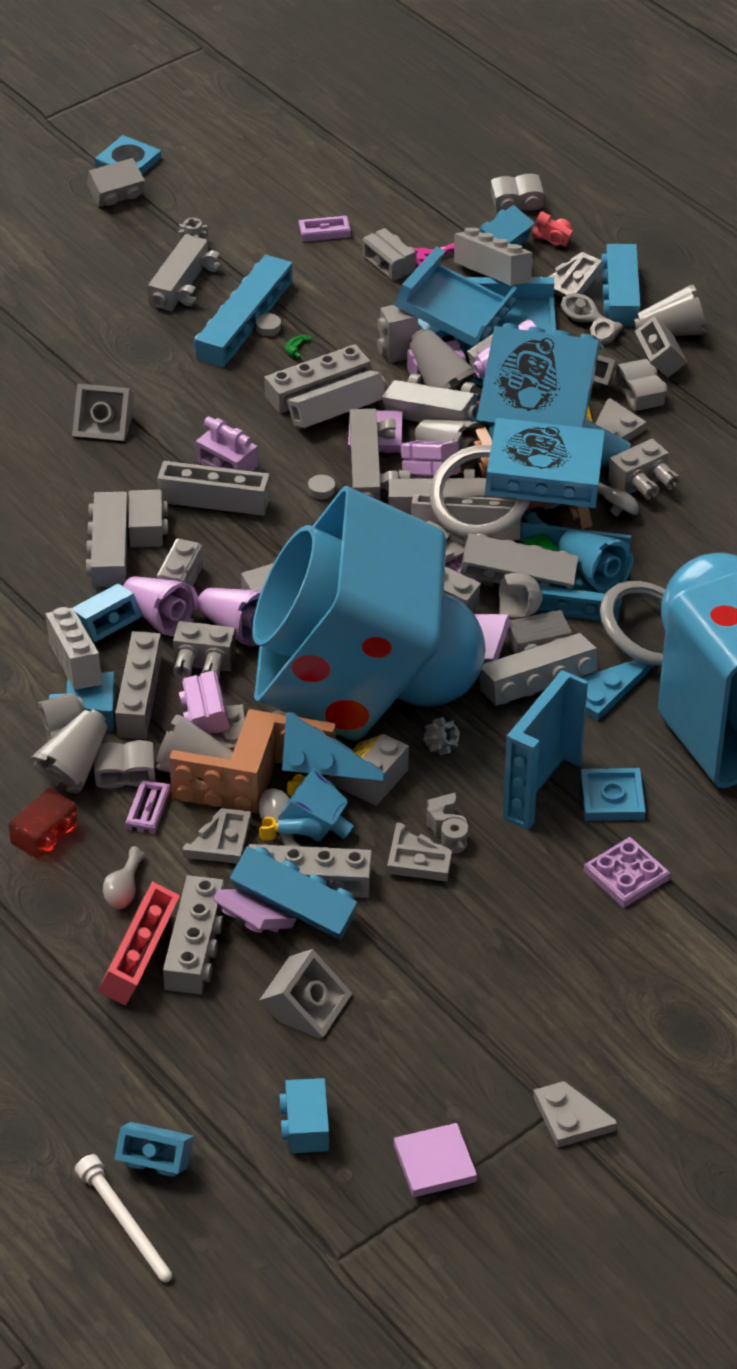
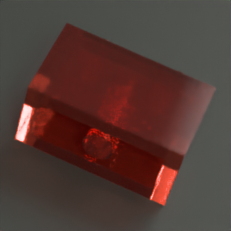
M48 788L8 823L11 844L38 860L46 852L51 851L56 843L66 834L71 833L78 824L76 804Z

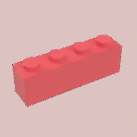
M152 881L97 992L126 1006L138 985L180 895Z

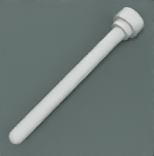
M95 1154L82 1158L75 1166V1172L81 1181L95 1187L162 1282H169L172 1279V1272L104 1178L105 1167Z

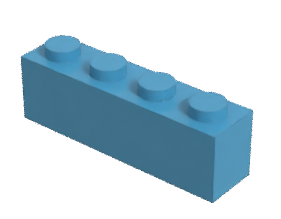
M607 244L606 254H601V260L604 264L602 269L603 315H608V319L613 322H619L623 326H635L634 319H638L637 313L640 312L637 244Z
M249 846L246 847L230 876L233 886L339 940L343 938L358 909L357 901L354 900L355 896L342 888H338L335 891L327 887V881L314 874L308 877L300 873V868L287 860L280 863L272 859L273 854L262 847L257 846L256 849Z

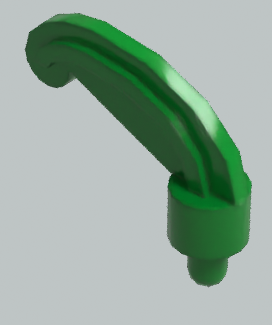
M299 335L290 339L285 346L286 352L292 358H301L300 350L297 347L303 341H310L311 337L309 335Z

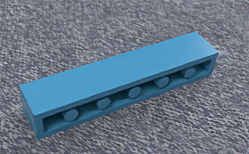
M265 254L260 262L254 265L250 274L243 278L241 285L236 291L234 290L226 303L220 306L217 314L207 322L203 331L196 335L194 339L196 360L222 368L225 367L255 330L256 319L262 314H267L292 284V262Z

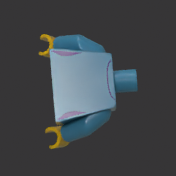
M313 768L306 777L297 774L293 777V781L287 783V793L292 797L278 816L279 822L276 823L273 817H265L262 820V827L259 828V836L262 840L270 841L279 832L281 835L299 834L308 836L316 841H321L327 832L331 830L341 839H344L354 825L340 815L348 803L347 799L336 789L332 781L326 780Z

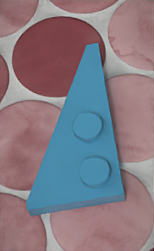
M632 660L581 677V679L588 681L586 715L596 721L600 720L654 666Z
M293 712L286 713L282 770L309 773L314 768L319 774L386 780V773L381 771L378 766L370 761H365L353 753V750L336 739L326 736L316 726L312 727L298 718L297 714Z

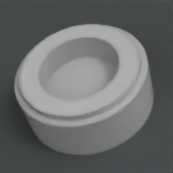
M275 314L260 315L256 319L257 333L266 337L277 335L281 331V319Z
M608 318L597 319L590 327L591 335L596 336L602 345L611 343L617 334L614 322Z
M327 475L313 476L308 481V492L315 499H328L335 493V481Z

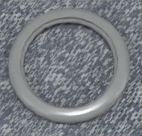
M475 445L451 455L439 467L432 480L430 504L434 515L448 530L461 536L468 537L470 533L484 534L490 537L502 533L512 527L523 516L530 503V500L517 499L513 508L504 517L484 525L463 523L449 513L443 500V489L447 478L451 472L466 461L476 458H489L491 445Z
M643 581L619 583L606 592L601 602V622L607 635L618 648L633 659L647 665L662 667L663 654L649 651L632 642L617 625L613 611L618 599L628 594L649 596L662 603L665 589Z

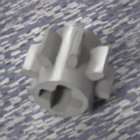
M198 218L186 219L183 224H179L178 241H181L185 234L207 240L208 225H202V221Z
M444 717L434 719L433 724L425 726L426 732L423 739L430 748V752L438 750L440 755L450 753L451 749L459 746L457 742L460 732L456 725H454L453 720L445 722Z

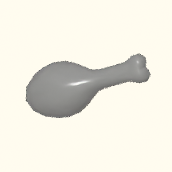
M573 293L568 294L562 299V310L571 320L593 323L597 319L605 318L598 312L595 303L588 296ZM614 322L617 336L623 329V325L619 322Z
M599 481L597 493L613 504L610 511L615 516H619L623 510L632 515L638 514L639 506L634 497L622 490L608 487Z
M275 788L265 790L260 796L258 803L261 819L263 820L265 817L270 816L278 823V816L290 800L283 791ZM279 833L284 846L301 847L295 841L292 834L281 835Z
M137 846L130 848L128 852L129 858L125 867L109 874L103 883L104 898L109 906L116 910L125 909L135 897L136 885L134 875L139 863L145 858L144 852L140 851Z

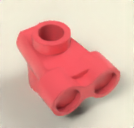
M541 211L531 237L540 241L543 239L547 240L553 245L567 247L573 233L572 225L566 219L555 221L551 219V215Z

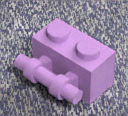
M208 416L205 419L204 426L210 428V430L196 440L197 462L205 466L253 471L258 467L257 446L251 443L252 439L246 436L244 431L227 426L226 422L219 418L214 419Z

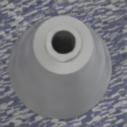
M694 284L637 313L638 319H634L636 330L655 315L672 332L673 336L706 334L707 330L701 328L706 323L699 297L695 298V295L692 294L693 291H697Z
M421 329L411 336L413 341L409 345L427 386L451 390L459 388L461 390L465 382L470 383L476 377L474 368L432 330L425 331Z
M426 419L416 427L415 439L421 441H455L459 443L460 451L474 446V442L478 441L476 430L485 426L476 421ZM476 458L461 464L459 473H463L464 469H473L477 463L481 462V459Z
M93 709L81 712L34 753L31 761H36L33 765L35 769L56 786L62 782L68 785L66 791L75 794L80 793L108 728L105 723L106 718L100 712Z
M176 715L171 724L175 725L174 730L166 732L156 758L158 764L155 766V769L170 773L169 758L172 750L230 760L233 751L185 717Z

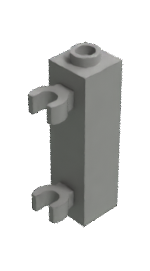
M185 234L148 284L149 305L172 311L179 301L186 306H192L196 301L195 297L189 296L195 291V287L191 285L203 267L212 272L218 270L220 263L214 261L219 258L220 253L214 250L208 252V240Z
M369 370L288 399L287 402L293 425L305 428L349 412L350 409H357L382 400V396L387 388L386 381L380 372Z
M414 373L409 376L407 382L394 380L382 396L386 411H402V419L422 422L426 419L476 421L479 409L477 403L479 394L472 393L476 384L465 382L461 391L419 384L422 375Z
M376 408L350 409L352 488L380 501V489L388 491V480L399 479L398 471H388L380 474L378 437L385 439L396 438L395 419H385L377 422Z
M464 469V478H447L443 489V495L492 498V496L485 495L486 478H475L474 469ZM399 470V479L388 480V505L411 515V503L414 493L430 494L433 478L410 479V470Z

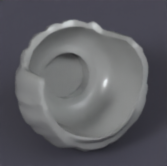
M524 573L506 574L500 583L499 614H508L509 618L519 619L531 616L540 607L543 600L542 590L538 582L530 575Z

